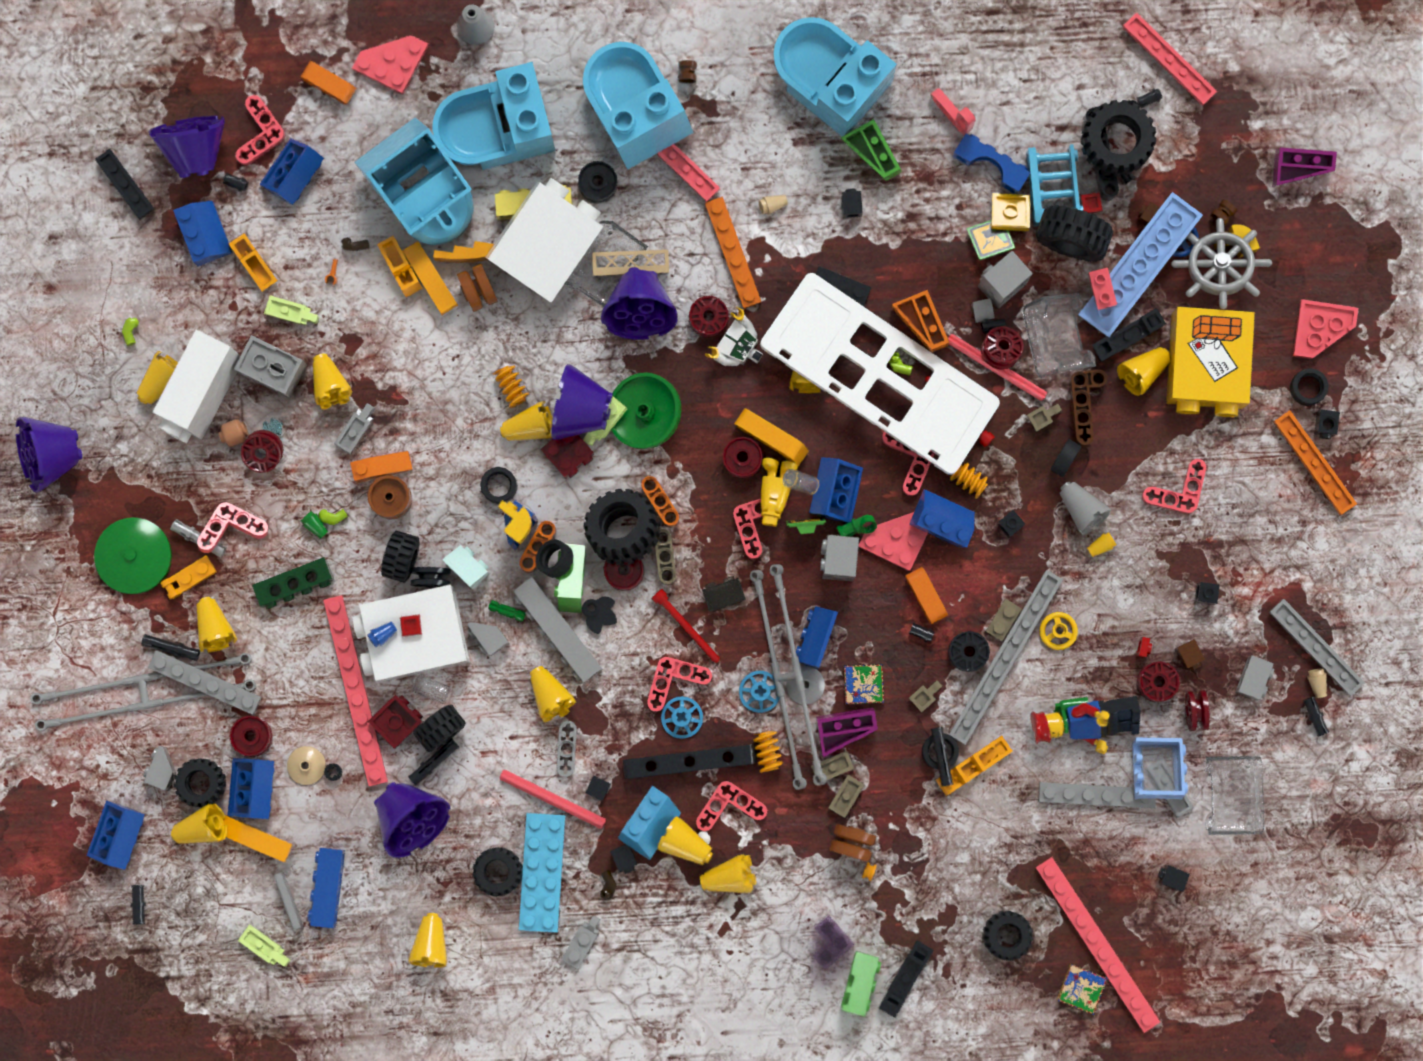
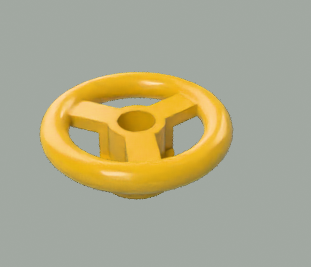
M1054 612L1043 619L1039 632L1046 646L1054 650H1064L1075 642L1078 628L1075 620L1070 615L1063 612ZM1060 618H1063L1070 623L1072 627V633L1068 632L1067 626L1064 623H1061ZM1054 619L1055 625L1052 627V633L1046 636V625L1050 620ZM1057 627L1062 629V634L1056 633ZM1055 637H1066L1069 639L1064 644H1054L1050 642Z

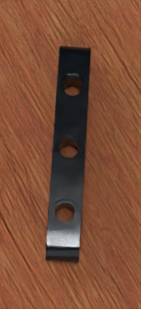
M755 744L625 759L622 762L624 779L757 764ZM725 752L733 754L734 759L732 762H724L722 756ZM686 757H694L695 765L693 767L685 766L684 760ZM648 761L656 763L657 768L655 771H647L646 764Z

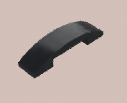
M1155 308L1138 320L1111 334L1110 337L1107 336L1091 346L1102 362L1166 325V322L1158 309Z
M918 940L915 942L878 1007L880 1010L896 1018L934 949Z

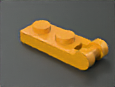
M205 555L160 584L163 589L167 590V596L172 600L217 573L208 556ZM175 582H177L180 586L177 589H174L172 585Z

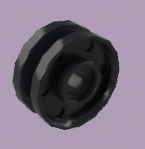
M593 161L586 164L578 175V188L581 195L592 203L609 201L617 190L615 170L603 161ZM595 179H601L603 181V184L600 186H595L593 184V181Z
M411 568V573L419 575V579L410 580V586L438 588L450 585V581L442 579V576L451 574V569Z
M962 632L949 643V660L960 671H976L983 667L989 659V644L977 632ZM967 646H970L974 651L971 657H967L964 654V649Z

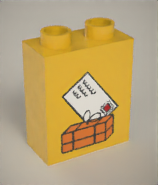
M1177 307L1172 312L1169 347L1171 357L1168 365L1166 404H1177L1176 412L1180 414H1199L1200 406L1215 407V416L1237 417L1238 409H1243L1250 404L1255 312Z

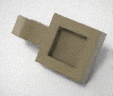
M1059 404L1054 405L1048 410L1043 405L1029 413L1027 418L1037 432L1053 423L1051 417L1061 412L1062 409Z
M938 681L933 683L928 689L923 685L909 699L923 712L936 700L933 694L942 685Z

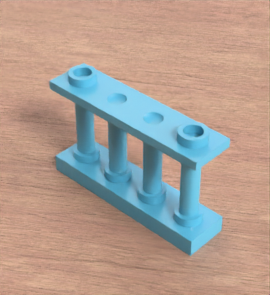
M1074 144L1069 145L1068 152L1040 155L1036 153V147L1028 148L1026 156L1028 171L1030 172L1029 186L1033 226H1039L1043 211L1045 210V208L1042 209L1041 201H1044V199L1072 197L1073 208L1082 211L1083 205H1080L1075 163V161H1078V152L1074 150ZM1069 160L1070 171L1038 172V164L1040 162ZM1071 179L1070 190L1046 192L1040 190L1039 183H1042V181Z

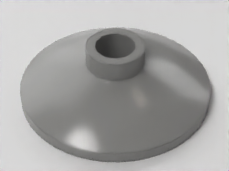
M801 666L803 681L809 683V687L804 691L807 704H812L824 692V679L817 669L810 666ZM796 680L786 681V689L791 699L802 704Z

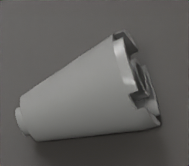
M468 5L463 9L457 21V31L463 41L472 45H479L488 41L494 33V20L489 12L476 5Z
M1067 482L1060 488L1062 490L1060 496L1081 535L1090 533L1092 531L1090 528L1095 525L1098 527L1110 515L1109 511L1111 509L1077 483Z

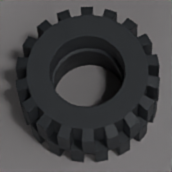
M397 530L391 535L381 565V575L383 577L405 583L410 578L411 568L415 565L419 551V537Z
M450 704L428 717L415 729L413 734L427 752H432L458 734L464 728L466 722L455 707Z
M191 759L189 762L183 763V766L177 770L178 774L174 776L176 783L173 784L177 790L175 793L180 796L182 802L189 806L204 807L207 804H214L215 801L220 799V795L224 794L223 788L226 787V782H224L226 777L222 773V768L218 767L217 763L208 759ZM198 771L205 772L210 779L208 790L200 795L195 794L190 787L191 777Z
M502 847L483 851L476 858L472 868L475 885L479 887L481 892L483 891L485 894L494 897L507 895L515 890L521 881L523 873L522 864L518 856L511 850ZM501 860L507 864L509 875L504 882L493 883L488 879L486 869L492 861Z
M1001 911L992 915L987 920V924L983 928L984 945L995 957L1008 961L1018 960L1021 956L1028 953L1029 948L1031 949V943L1034 939V936H1032L1033 929L1024 916L1012 911ZM1011 924L1018 929L1019 939L1014 946L1003 947L997 941V932L1002 925Z

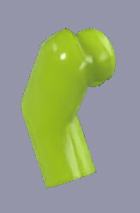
M135 317L126 319L122 328V334L127 346L136 344L132 332L139 325V321Z
M323 509L318 514L321 522L329 525H336L348 517L344 509L335 514Z

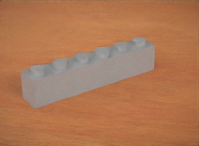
M532 577L514 590L516 595L513 598L520 606L524 604L527 608L526 615L531 621L534 619L539 624L537 629L543 637L547 634L551 639L548 643L555 652L557 650L561 652L563 656L560 659L567 667L571 665L574 669L572 674L578 682L582 680L586 683L603 670Z

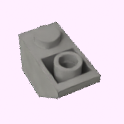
M472 622L467 624L470 628L467 632L473 640L477 638L481 643L478 647L484 655L488 653L489 656H493L509 644L497 626Z
M159 746L158 749H154L151 756L153 761L144 772V782L169 791L176 775V770L167 748Z

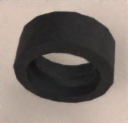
M1312 368L1303 369L1297 373L1290 383L1292 397L1296 402L1305 406L1315 405L1323 400L1329 388L1325 375L1319 370ZM1312 376L1320 383V392L1314 398H1306L1300 394L1298 383L1303 377Z
M1068 439L1050 470L1064 477L1081 446Z
M491 468L481 478V492L492 503L500 504L502 501L507 503L516 494V478L506 468ZM497 474L506 476L510 481L509 491L500 497L492 495L488 490V481Z
M549 540L539 548L536 555V566L545 575L551 578H559L570 569L573 563V551L560 540ZM560 549L561 555L558 562L549 568L548 562L551 555Z
M944 733L945 741L948 742L952 749L951 756L948 759L951 767L959 756V747L952 736ZM931 735L922 746V756L928 766L938 769V763L933 761L929 755V747L933 743Z

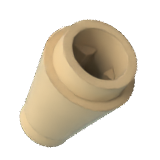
M785 194L762 197V199L758 200L761 213L769 215L788 205Z
M1324 669L1308 671L1309 676L1307 678L1315 698L1327 696V680Z

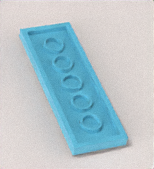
M526 814L519 930L558 932L566 815Z

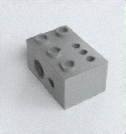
M1011 251L994 267L990 265L983 271L978 287L989 299L991 298L992 303L999 309L1028 283L1033 273Z
M251 335L234 370L240 375L290 399L307 364L302 359Z
M828 535L826 540L823 539L821 555H824V559H821L820 570L823 571L822 579L853 582L856 576L859 538Z

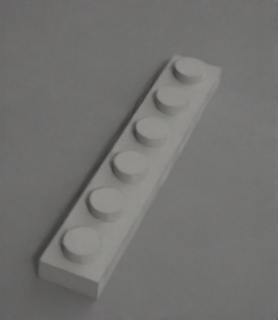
M1282 599L1269 611L1274 619L1349 696H1352L1365 684L1285 599Z
M158 650L155 651L148 668L252 715L255 714L262 697Z
M1039 782L1038 802L1156 808V799H1135L1133 787ZM1144 788V791H1156V789Z

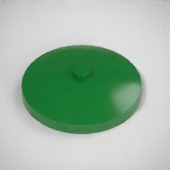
M637 373L624 379L614 389L613 397L628 408L611 429L618 440L632 448L651 449L660 446L674 434L681 418V401L677 390L668 380L653 373Z
M124 518L114 522L102 532L95 546L94 562L99 576L109 587L125 594H141L157 587L167 576L172 563V549L168 537L156 524L142 518Z

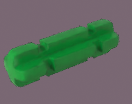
M493 600L488 607L490 611H497L498 614L512 619L515 618V620L523 622L526 613L521 610L516 611L515 608L502 603L500 605L499 602Z

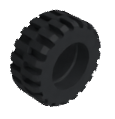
M1112 100L1110 104L1104 103L1091 113L1082 130L1081 145H1083V155H1087V162L1089 164L1093 163L1095 170L1099 171L1101 169L1108 176L1110 173L1114 174V177H1120L1122 174L1127 176L1133 171H1138L1147 162L1154 150L1157 139L1155 134L1157 132L1156 127L1152 126L1154 122L1152 117L1148 118L1146 116L1147 111L1144 108L1140 110L1137 108L1138 104L1133 103L1130 105L1128 100H1122L1121 103H1118L1117 100ZM1110 123H1121L1128 126L1135 135V147L1126 154H1116L1109 151L1101 139L1103 128Z
M1051 205L1043 211L1036 232L1038 242L1044 247H1048V249L1056 251L1061 255L1089 262L1101 261L1106 256L1113 235L1112 226L1102 218H1098L1096 215L1089 214L1083 210L1059 205Z
M615 489V492L611 493V491L605 493V496H599L596 499L597 502L590 505V512L586 513V521L584 522L585 536L594 552L600 559L606 560L607 563L614 564L616 562L617 565H624L626 562L629 565L633 564L634 560L638 559L640 561L644 559L643 556L646 553L649 555L653 551L651 547L656 546L658 542L657 537L660 536L661 532L659 528L661 526L660 520L648 498L643 497L642 493L638 491L634 493L632 489H625V491ZM623 516L638 518L636 527L627 536L621 538L607 536L609 526L616 519Z

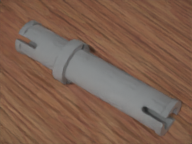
M176 519L170 530L185 537L186 541L190 540L198 544L197 540L201 533L195 527L185 525ZM208 538L206 542H203V547H205L206 545L210 546V538ZM218 543L212 553L221 558L227 547Z

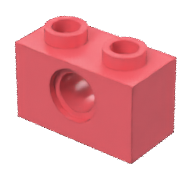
M1108 267L1089 272L1088 276L1097 311L1116 306L1117 302Z

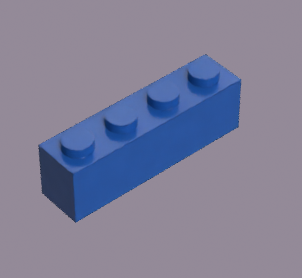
M322 847L319 851H316L315 863H318L317 871L314 870L312 881L315 882V889L311 891L310 902H313L312 910L309 909L308 921H311L310 926L336 928L345 850Z

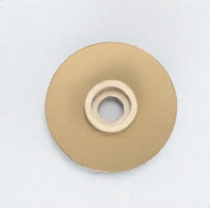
M303 746L294 750L287 762V770L290 777L302 785H310L319 781L324 775L326 767L325 758L322 753L310 746ZM303 762L309 764L307 769L302 768Z

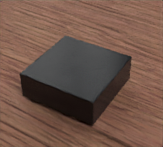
M593 775L585 793L603 801L611 783Z

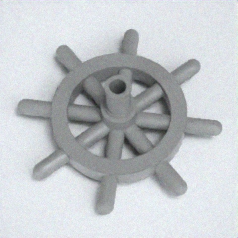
M1218 218L1216 220L1215 233L1198 239L1190 232L1186 239L1194 246L1189 260H1174L1171 263L1173 268L1189 269L1190 276L1195 284L1186 291V296L1192 297L1200 289L1213 295H1219V306L1221 309L1227 308V295L1234 294L1243 288L1253 296H1258L1260 291L1250 283L1254 268L1269 267L1272 265V261L1270 259H1255L1248 243L1257 236V231L1251 230L1242 239L1235 234L1224 232V220ZM1217 244V254L1208 246ZM1225 244L1233 246L1228 253H1225ZM1203 252L1211 260H1197V258ZM1239 252H1241V253L1243 254L1244 258H1245V259H1232V258H1234ZM1204 267H1212L1203 276L1198 269ZM1232 267H1246V271L1241 275ZM1226 274H1229L1236 281L1226 284ZM1213 277V279L1219 284L1213 283L1209 280Z

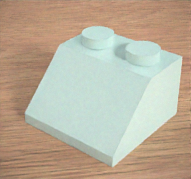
M460 545L448 554L443 561L474 590L488 576L489 572L486 570L488 566L481 559L477 562L473 558L475 553L467 546L463 548Z

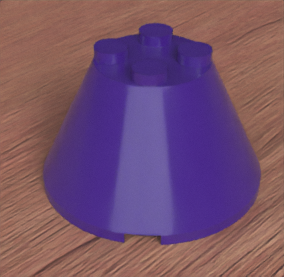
M217 116L194 117L175 121L176 125L166 126V124L149 130V136L179 174V178L189 177L192 173H197L198 176L208 174V171L214 170L225 119L223 116L221 120Z
M637 267L629 268L628 272L622 275L601 312V322L607 326V330L610 333L633 340L649 339V336L659 334V337L670 332L678 321L677 310L660 283L657 273L639 270Z
M567 364L559 388H561L560 400L556 399L553 413L551 437L554 440L605 430L611 413L609 405L612 402L613 393L607 391L573 365Z
M28 417L17 418L15 426L19 427V434H15L21 467L25 478H30L32 484L29 487L35 493L41 492L77 465L78 461L82 459L81 449L77 447L76 442L78 441V434L75 429L71 430L67 426Z
M390 783L386 787V791L374 801L384 849L389 856L394 858L410 856L411 851L418 847L421 850L425 848L442 832L450 818L448 810L451 807L444 798L405 783Z

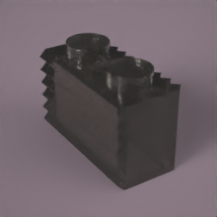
M734 576L723 579L724 583L716 585V582L705 585L706 589H703L702 592L709 613L746 601L739 578L735 579Z

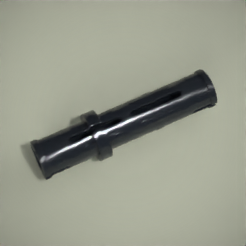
M147 634L143 636L141 646L175 655L177 658L183 657L197 662L200 656L199 649L185 646L184 643H173Z
M943 727L932 728L934 742L932 747L936 753L941 786L953 785L946 749L948 744H945Z
M451 738L426 762L420 763L421 766L409 775L408 778L414 785H417L428 774L431 775L432 771L458 749V744Z

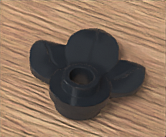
M603 596L597 600L588 599L583 603L582 612L587 617L586 625L592 632L600 634L602 625H614L617 623L616 615L611 610L615 604L612 598ZM590 605L595 606L594 612L588 611Z

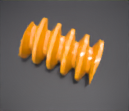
M515 365L503 367L493 373V375H497L495 378L496 382H501L498 385L499 388H505L502 394L508 395L505 400L506 402H511L509 408L521 405L529 395L528 392H522L526 388L525 386H519L522 379L516 380L519 373L512 372L516 368Z
M969 463L963 466L960 465L958 470L951 475L950 481L957 478L956 485L964 483L962 489L965 490L969 487V494L971 495L976 492L975 499H977L988 485L986 483L988 477L985 476L980 479L981 472L974 475V467L967 470Z
M777 731L754 734L758 735V737L753 741L760 743L755 747V750L761 751L756 756L763 758V760L758 762V765L764 766V768L759 770L760 773L780 769L778 767L783 764L782 761H777L781 754L775 753V751L780 749L779 746H774L778 739L772 738L773 735L777 734Z

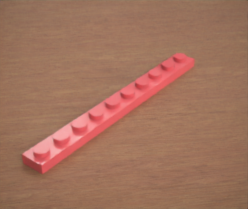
M343 595L325 599L323 601L368 786L386 783L388 778L377 733L367 722L372 717L344 598Z
M1050 857L1035 867L1141 1030L1145 1033L1159 1024L1158 1017L1054 859Z

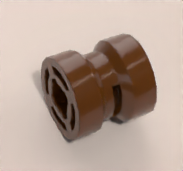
M692 60L679 61L678 68L680 73L678 74V82L695 83L697 62Z
M1223 199L1219 204V208L1214 209L1210 215L1215 221L1218 218H1222L1225 226L1229 222V218L1236 214L1237 209L1232 203Z

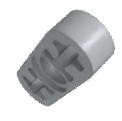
M564 721L559 727L557 772L563 777L571 776L575 769L577 727L572 721ZM567 724H570V727L574 729L573 732L569 733V738L573 737V742L570 740L562 741V737L566 738V732L563 731V727H566ZM565 743L572 745V752L567 755L561 751V747ZM561 756L566 758L572 757V761L568 760V766L571 767V770H568L567 774L560 770V767L564 766V760H560Z

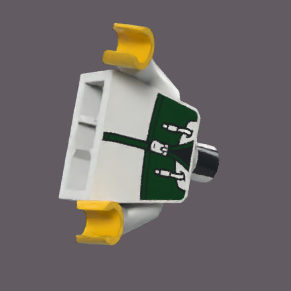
M736 307L739 311L738 315L732 312L730 315L738 319V321L734 320L717 347H708L712 350L711 355L705 353L707 358H713L724 366L744 365L748 358L758 363L763 356V353L755 349L758 340L752 322L744 315L743 309Z

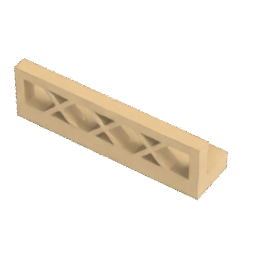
M668 250L592 253V276L623 275L631 267H637L639 270L654 271L657 274L669 273ZM645 254H653V255L649 258V257H648L647 255H645ZM656 254H664L665 265H656L651 259ZM623 255L628 260L624 267H619L613 262L617 256ZM637 255H643L648 261L643 266H637L632 260ZM596 256H604L610 262L606 267L597 268ZM649 262L653 264L652 266H646Z

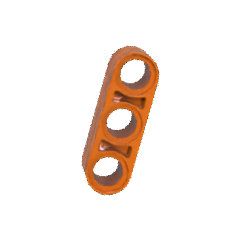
M312 61L309 62L300 76L308 84L344 105L348 104L356 91L352 84Z
M652 476L645 477L642 480L641 487L665 526H676L679 522L677 510L657 479ZM648 481L655 483L656 486L653 490L645 488V484ZM658 497H663L666 503L664 506L659 507L655 504V500ZM669 513H673L676 516L675 521L672 523L665 520L666 515Z
M551 521L540 523L519 561L523 571L532 573L537 569V552L533 550V545L536 542L544 544L554 539L556 527ZM546 525L551 526L553 529L549 535L542 533V529ZM526 559L534 561L531 568L527 569L524 567L523 563Z
M923 567L905 575L911 590L931 625L948 616Z

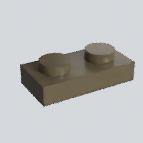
M1005 599L985 632L1002 642L1022 608Z
M847 751L820 762L822 772L826 775L827 780L854 769Z
M847 775L828 808L845 818L865 784Z

